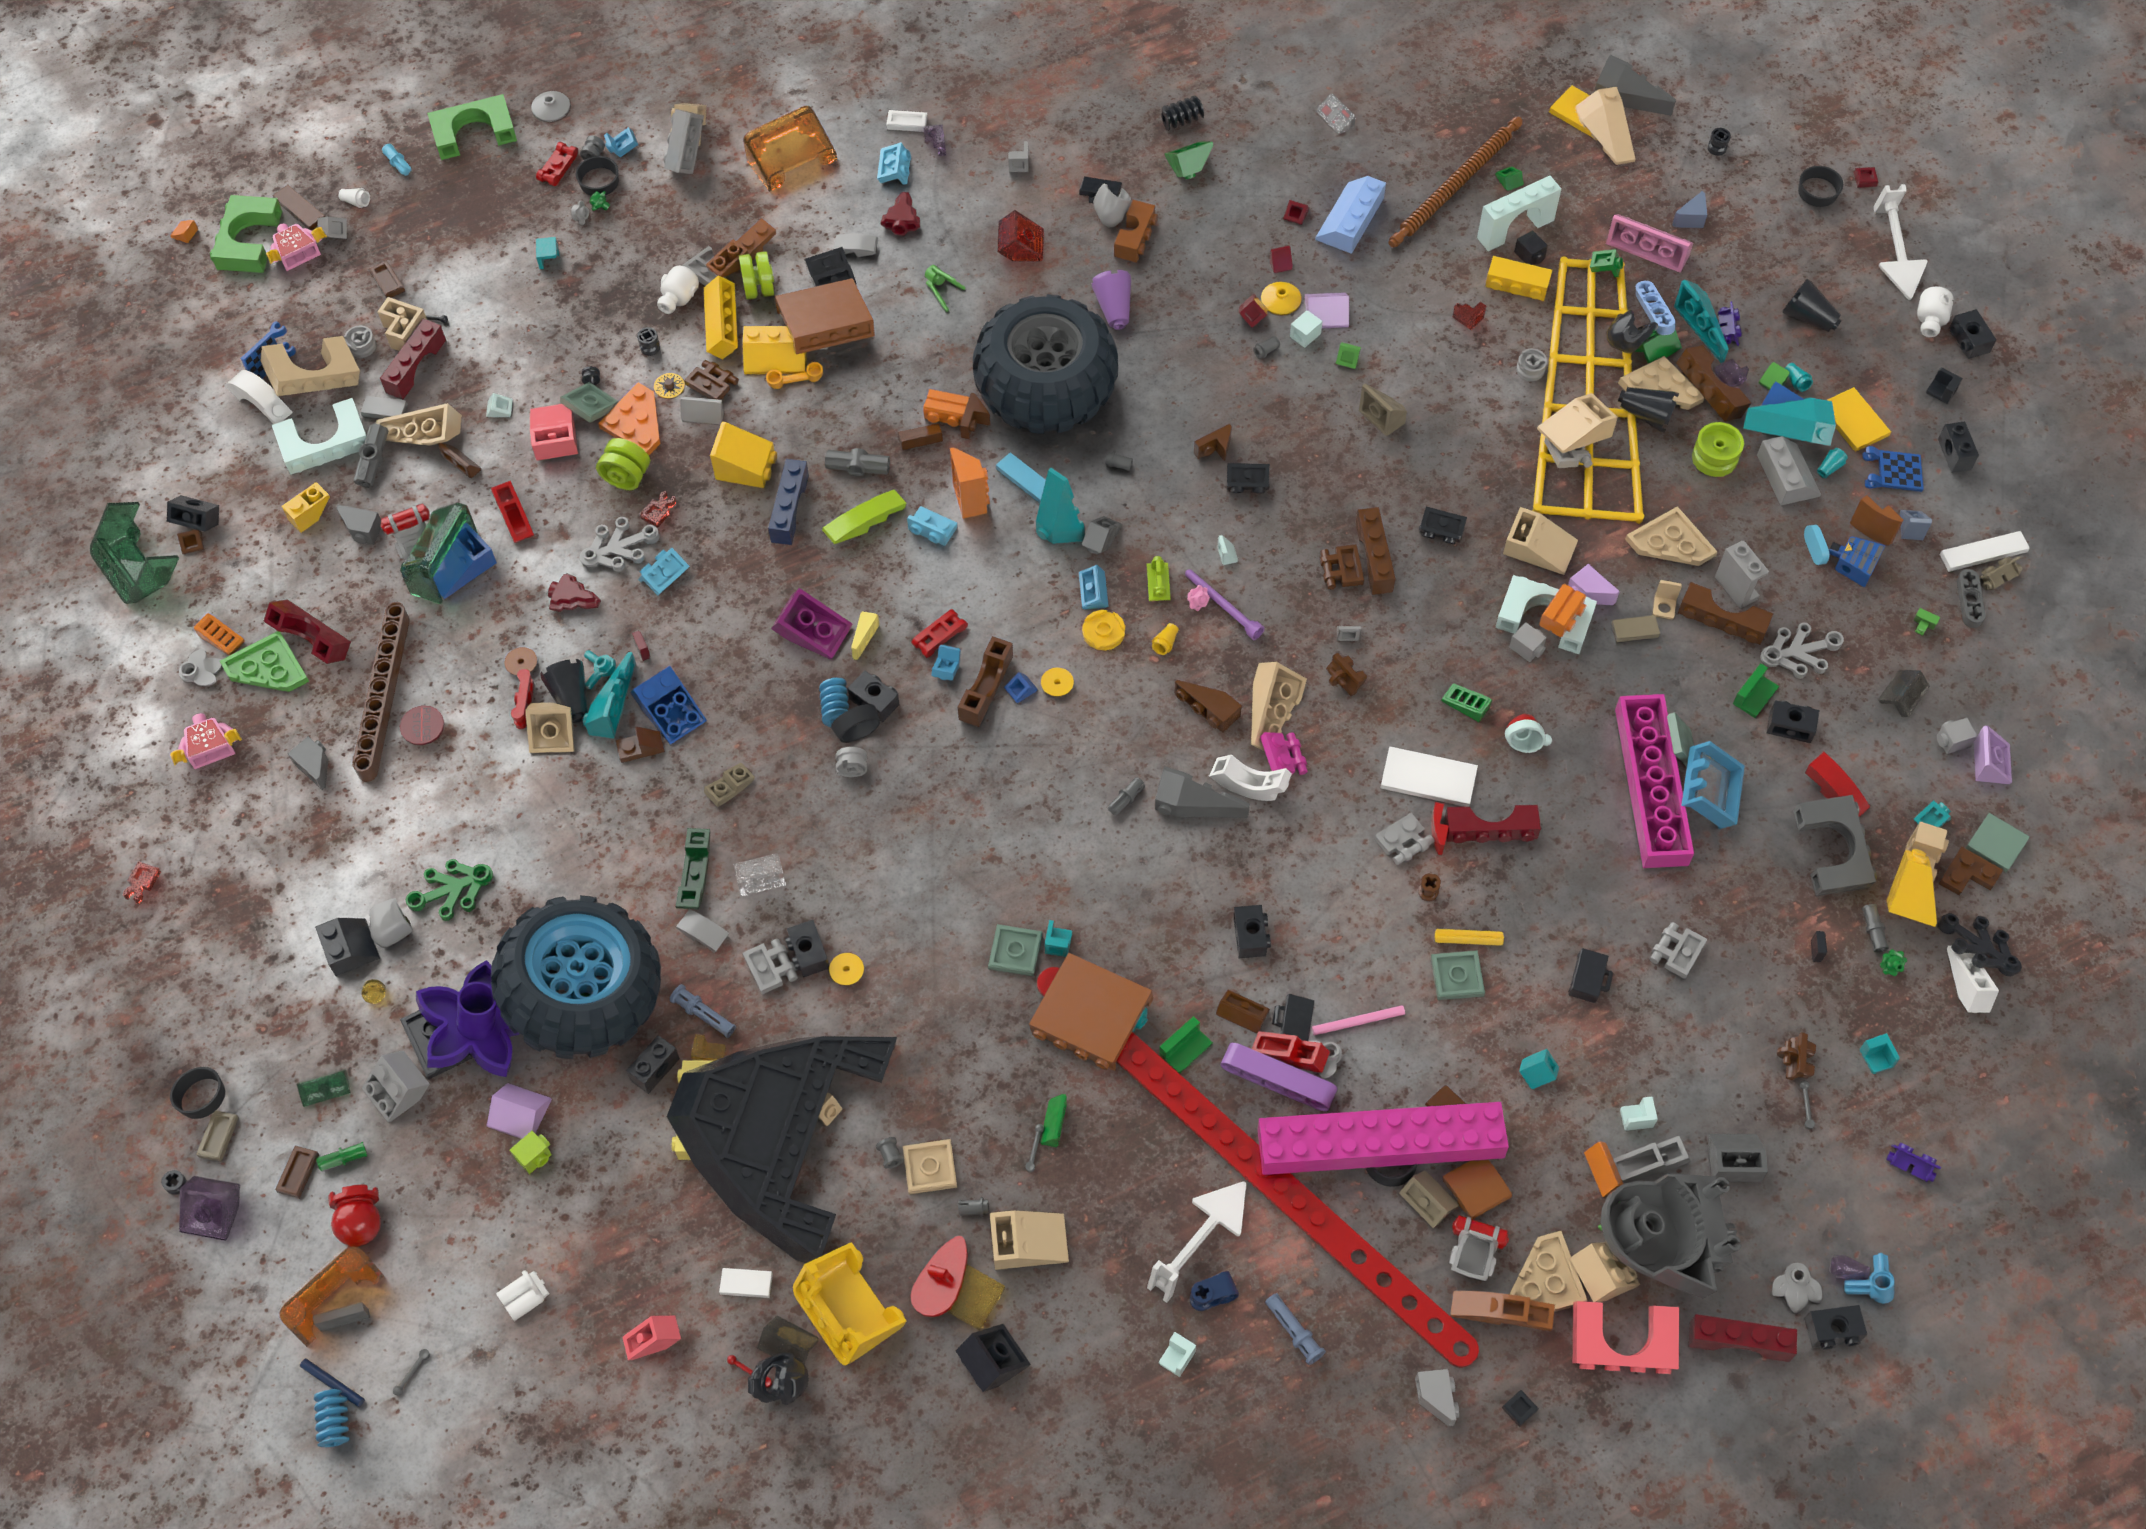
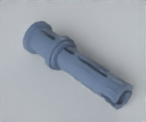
M683 984L679 985L671 994V1003H677L689 1015H696L725 1035L726 1038H729L735 1031L736 1026L702 1003L701 997L691 994ZM707 1014L720 1022V1024L708 1017Z
M1278 1293L1273 1294L1265 1301V1304L1292 1337L1293 1346L1299 1348L1306 1357L1308 1365L1313 1364L1325 1354V1349L1320 1348L1312 1338V1332L1308 1331V1329L1305 1330Z

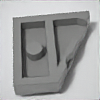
M710 246L682 265L691 269L697 275L699 282L704 286L717 277L714 272L706 267V264L714 257Z

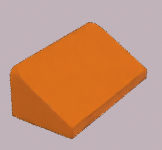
M1599 1141L1584 1152L1602 1197L1608 1196L1623 1184L1607 1143Z

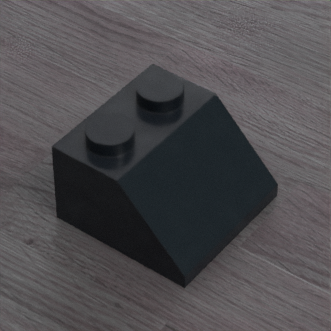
M335 918L315 926L328 965L335 976L380 959L365 918Z
M1004 1324L972 1333L956 1350L961 1362L966 1366L982 1392L1001 1386L1031 1365Z

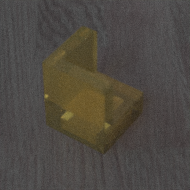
M695 1034L691 1053L692 1061H715L725 1055L726 1046L724 1044L708 1043L705 1035Z

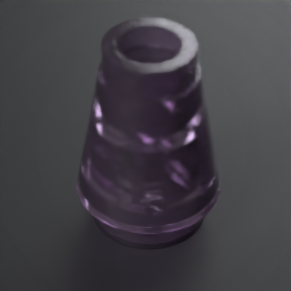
M1844 1254L1840 1256L1834 1255L1830 1263V1273L1839 1279L1867 1280L1870 1275V1267Z

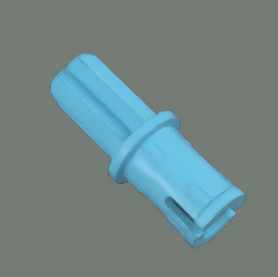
M386 144L382 148V153L401 174L408 175L411 167L404 160V156L398 153L392 144Z

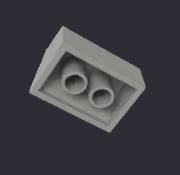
M675 109V113H673L671 118L672 130L667 138L669 145L668 151L664 155V168L678 173L693 174L704 115Z
M1783 436L1762 441L1757 457L1781 506L1821 496L1817 484L1796 443Z

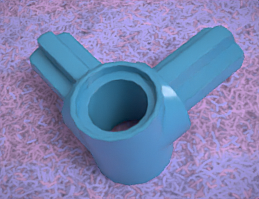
M1878 1253V1255L1873 1256L1874 1272L1869 1276V1280H1845L1844 1290L1846 1294H1869L1870 1298L1882 1304L1893 1300L1895 1280L1893 1274L1889 1272V1259L1887 1255Z

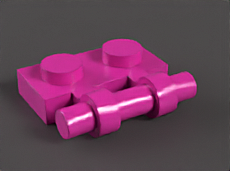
M1264 732L1260 736L1271 771L1286 768L1292 774L1295 772V769H1298L1299 775H1304L1308 772L1306 768L1307 761L1301 754V744L1299 739H1296L1295 733L1286 735L1288 741H1285L1283 733Z

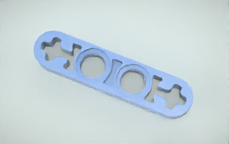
M1650 281L1638 282L1635 286L1636 297L1650 321L1658 323L1656 331L1661 335L1672 334L1675 331V319L1656 287Z

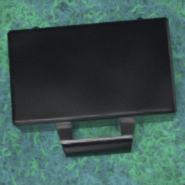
M1084 176L1079 189V195L1089 196V203H1093L1094 198L1092 197L1096 196L1099 188L1105 183L1108 185L1109 190L1118 197L1122 182Z
M1581 948L1577 955L1568 995L1596 1003L1600 991L1608 992L1613 978V972L1606 969L1609 956ZM1604 975H1607L1606 984L1603 986Z
M1288 994L1285 1006L1277 1005L1274 1007L1272 1024L1281 1027L1280 1034L1298 1036L1302 1041H1308L1315 1001ZM1280 1010H1284L1282 1023L1278 1022Z

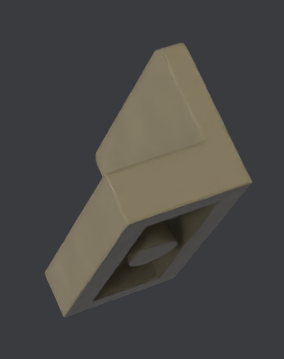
M1427 1171L1413 1176L1399 1192L1433 1228L1437 1227L1450 1212L1459 1206Z

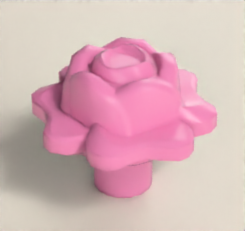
M1198 585L1195 589L1190 590L1187 599L1191 609L1199 611L1202 607H1206L1210 598L1206 587Z

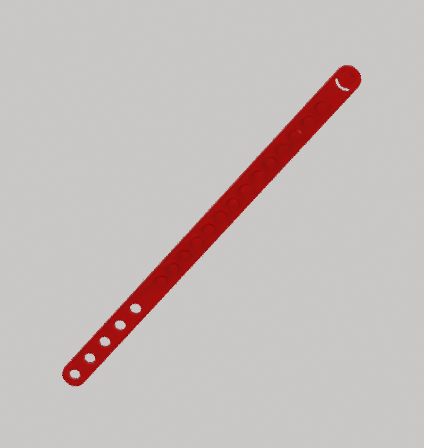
M1049 967L1040 973L1037 979V988L1041 995L1045 996L1060 968ZM1133 1032L1131 1033L1116 1061L1124 1070L1451 1365L1464 1368L1475 1361L1479 1353V1346L1471 1334L1291 1173L1263 1175L1259 1145ZM1354 1251H1361L1366 1255V1261L1363 1264H1356L1352 1261L1351 1254ZM1381 1273L1389 1275L1391 1285L1381 1287L1376 1281L1377 1275ZM1406 1296L1413 1297L1417 1302V1307L1413 1310L1405 1309L1402 1305V1299ZM1431 1319L1439 1320L1443 1326L1442 1331L1432 1333L1428 1329V1321ZM1458 1342L1466 1344L1468 1354L1463 1357L1456 1355L1453 1350L1454 1344Z

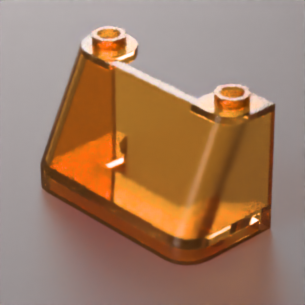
M810 106L800 107L749 131L743 138L747 162L769 192L780 188L785 181V173L816 158L823 165L831 164L837 160V153Z
M345 1246L279 1306L278 1315L281 1321L306 1347L316 1339L313 1334L314 1315L311 1312L349 1277L356 1285L364 1280L371 1281L375 1285L384 1277L372 1260L360 1248L356 1246Z

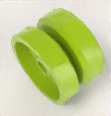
M767 251L756 253L757 266H753L752 257L749 254L739 255L747 300L757 298V285L761 286L764 297L774 296V277Z
M1723 422L1710 423L1704 426L1698 434L1692 452L1693 464L1705 475L1713 477H1723L1732 473L1743 451L1744 439L1742 434L1732 425Z
M613 438L608 441L604 454L601 455L596 464V470L602 479L609 484L624 490H634L638 488L651 460L645 450L637 444L626 439Z

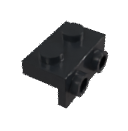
M1227 463V489L1231 490V493H1244V490H1252V493L1255 494L1265 493V490L1270 488V464Z
M1426 506L1421 525L1419 526V532L1422 533L1423 537L1434 539L1436 536L1443 538L1445 543L1455 545V542H1461L1467 517Z

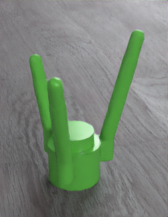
M936 265L929 266L925 271V278L928 279L926 285L931 288L944 310L948 312L949 309L934 285H941L947 280L962 290H965V286L943 272Z

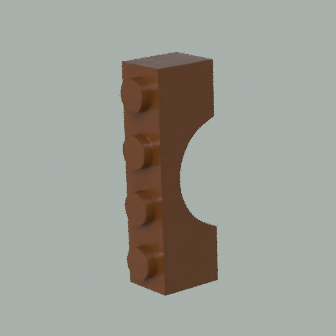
M1703 345L1686 348L1676 362L1678 367L1724 422L1742 418L1752 404L1740 388L1728 386L1714 375L1711 365L1715 359Z
M1379 507L1358 509L1356 528L1359 541H1362L1365 547L1371 594L1392 593L1395 584V574Z
M1692 582L1689 584L1678 614L1688 619H1694L1704 623L1706 626L1715 627L1729 635H1735L1750 643L1761 645L1773 617V613L1755 606L1740 613L1725 611L1714 602L1711 589Z
M992 636L984 652L977 679L969 690L966 689L957 707L960 721L977 727L980 726L1013 658V643Z

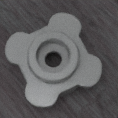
M579 201L578 205H573L571 209L572 218L575 221H579L580 225H584L585 219L589 216V209L585 207L584 201Z

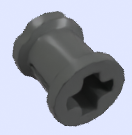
M895 1137L885 1138L876 1144V1149L881 1152L884 1159L883 1166L885 1169L895 1168L904 1162V1157L899 1154L896 1147L897 1140Z

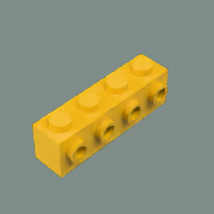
M718 275L704 287L706 352L723 360L738 348L735 283Z

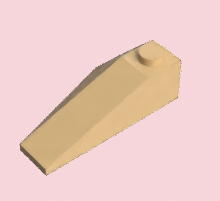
M1617 87L1599 89L1576 105L1575 109L1580 123L1584 128L1587 127L1590 130L1593 139H1597L1601 143L1605 153L1616 165L1635 162L1623 102Z
M447 403L376 420V424L388 428L389 432L386 441L433 445L446 442L460 434L462 415Z
M1278 662L1259 663L1253 682L1251 745L1264 752L1260 736L1264 732L1282 733L1281 728L1285 721H1289L1292 716L1291 711L1293 707L1298 705L1302 699L1307 680Z

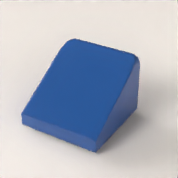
M1020 672L1004 686L1016 703L1021 702L1038 690L1031 680Z

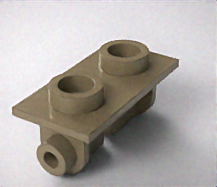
M2008 556L1998 561L1999 566L1996 568L1992 565L1982 570L1981 573L1983 575L1979 578L1984 582V589L1994 590L2005 582L2001 575H2003L2006 582L2020 575L2022 566L2017 564L2016 560L2021 557L2018 556L2011 559Z

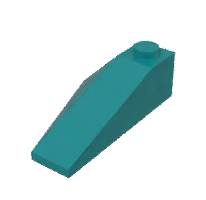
M1685 279L1681 282L1674 308L1718 361L1723 363L1729 349L1710 298L1698 284Z
M1811 397L1798 401L1749 407L1743 428L1831 446L1836 427L1832 401Z
M1052 468L1047 473L1036 517V533L1041 539L1048 540L1052 544L1083 541L1085 526L1083 521L1078 519L1077 515L1080 513L1078 507L1072 503L1074 495L1069 481Z
M633 652L626 654L590 705L589 712L585 713L583 725L586 726L589 735L615 739L636 665Z

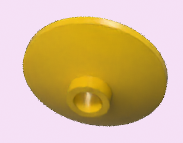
M1275 282L1265 287L1261 295V302L1266 306L1267 311L1273 314L1288 315L1299 308L1301 293L1290 283Z

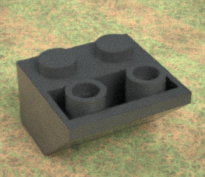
M1757 1134L1707 1135L1712 1176H1716V1179L1724 1177L1728 1182H1761L1768 1173L1766 1152Z

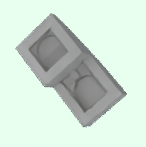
M858 233L836 235L833 249L843 247L845 254L854 252L857 257L876 254L878 237Z
M691 909L688 910L676 926V929L691 940H697L714 953L729 934L708 918Z

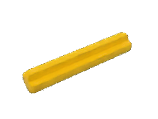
M1436 929L1434 935L1435 942L1503 945L1504 942L1503 932Z

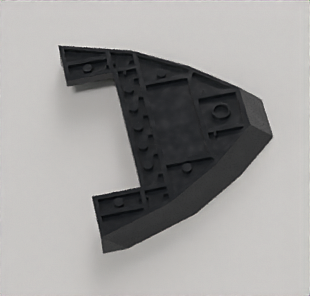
M818 1036L795 1038L735 1052L684 1072L666 1117L692 1163L735 1216L797 1261L808 1263L823 1255L836 1218L835 1213L790 1199L836 1068L882 1083L892 1052L895 1049L897 1037Z

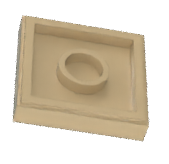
M951 1139L903 1146L909 1195L957 1188Z

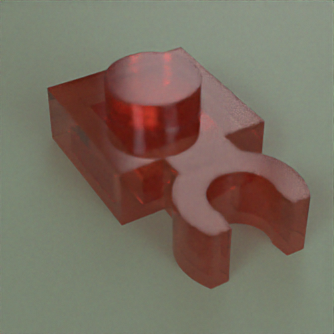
M661 492L659 495L660 500L657 502L652 499L640 513L641 519L658 528L671 514L669 508L676 504L675 496L665 500L668 497L667 492Z
M138 861L127 880L131 886L124 890L123 897L129 900L132 894H136L133 900L139 904L143 899L142 892L144 889L151 891L161 873L159 868Z

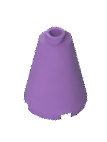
M1111 270L1105 271L1092 279V289L1109 326L1120 330L1129 323L1131 276L1124 270H1117L1118 273L1111 274Z

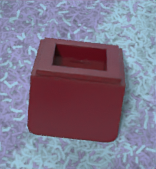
M1289 200L1283 219L1302 225L1309 211V206Z
M1290 245L1271 249L1269 263L1274 273L1292 270Z

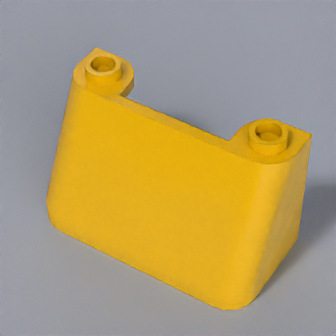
M852 1242L804 1264L793 1284L794 1296L837 1360L843 1365L854 1362L899 1331L906 1323L904 1314L899 1308L889 1306L885 1309L862 1277L859 1271L862 1268L863 1256Z

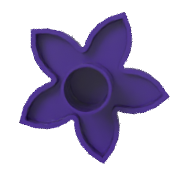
M487 960L474 967L468 973L459 992L443 986L427 987L416 991V1002L419 1011L429 1023L438 1027L431 1035L427 1046V1068L452 1066L462 1061L469 1053H472L473 1058L481 1068L494 1075L507 1077L512 1060V1044L509 1037L519 1035V1033L514 1034L501 1017V1011L492 994V966Z

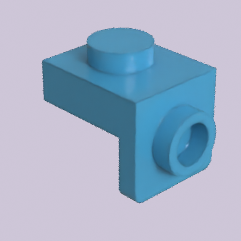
M629 127L614 138L608 133L604 135L606 140L605 146L610 153L614 152L619 157H622L638 145L634 132Z
M940 645L938 648V658L932 668L931 676L953 681L959 668L961 650L955 647Z

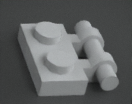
M1545 437L1544 442L1558 468L1578 467L1579 461L1587 468L1592 465L1591 455L1589 451L1585 450V446L1562 453Z
M1412 813L1401 818L1374 837V840L1387 856L1393 852L1398 854L1393 857L1396 865L1402 862L1407 863L1412 859L1413 855L1426 851L1429 845L1435 842L1431 835L1425 838L1420 837V835L1424 834L1425 828ZM1411 841L1414 844L1409 848H1404Z
M1671 922L1668 928L1663 930L1659 944H1655L1653 947L1650 961L1658 964L1661 958H1665L1668 961L1664 968L1685 979L1707 939L1688 928L1681 935L1676 932L1679 926ZM1670 942L1677 944L1673 951L1667 948Z
M779 939L771 941L773 948L768 951L763 943L742 953L761 994L782 986L781 976H787L790 982L798 979L795 965L793 962H790L787 956L788 951ZM778 958L781 966L775 968L772 960Z

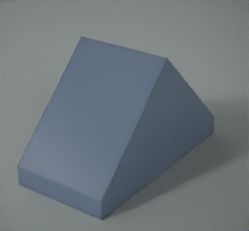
M1703 191L1676 211L1672 226L1681 228L1704 227L1707 207Z
M1900 510V517L1903 519L1900 526L1901 539L1923 540L1932 523V519L1922 511Z

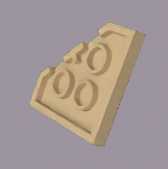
M1665 356L1621 377L1618 382L1625 391L1627 387L1678 392L1679 396H1674L1673 401H1676L1680 408L1686 410L1703 403L1705 399L1699 390Z
M1678 506L1627 534L1625 538L1638 555L1700 566L1717 555L1716 549Z
M1562 1231L1537 1238L1510 1295L1530 1297V1300L1555 1304L1554 1312L1573 1307V1302L1575 1301L1587 1302L1577 1271L1570 1260L1571 1255Z

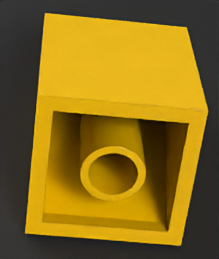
M721 422L710 454L715 479L764 488L766 481H769L771 478V466L776 463L777 452L774 451L773 442L727 422Z
M1912 849V851L1905 850L1887 897L1888 910L1891 913L1935 927L1937 919L1932 867L1929 857L1926 856L1925 852L1918 849Z

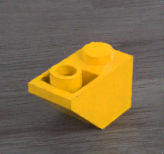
M316 482L282 505V508L291 524L302 533L319 520L330 496Z

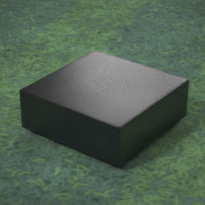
M1816 931L1811 939L1813 962H1821L1827 954L1826 934L1824 931Z
M1522 1390L1502 1406V1409L1519 1427L1539 1410Z

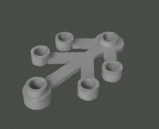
M619 517L615 521L616 529L608 545L600 548L604 539L609 536L608 527L606 525L596 527V537L591 547L584 549L580 553V561L588 568H594L600 564L613 568L614 571H622L625 567L623 558L630 559L634 563H641L645 559L644 552L641 549L631 551L624 548L641 541L647 544H654L660 538L659 531L653 525H646L642 532L620 540L624 531L629 528L627 518ZM613 554L620 557H614L613 559H610L604 556Z
M1800 623L1790 648L1781 650L1783 643L1787 642L1791 636L1790 630L1782 627L1776 634L1773 646L1764 648L1760 658L1765 665L1769 667L1780 665L1793 671L1794 677L1802 679L1806 676L1808 668L1804 664H1796L1786 658L1794 657L1813 666V670L1816 673L1823 674L1828 668V662L1807 653L1826 648L1830 651L1838 650L1842 646L1844 638L1841 633L1831 631L1824 640L1801 645L1804 638L1809 636L1811 626L1808 623ZM1801 628L1806 629L1807 632H1803ZM1797 669L1802 670L1803 673H1799Z

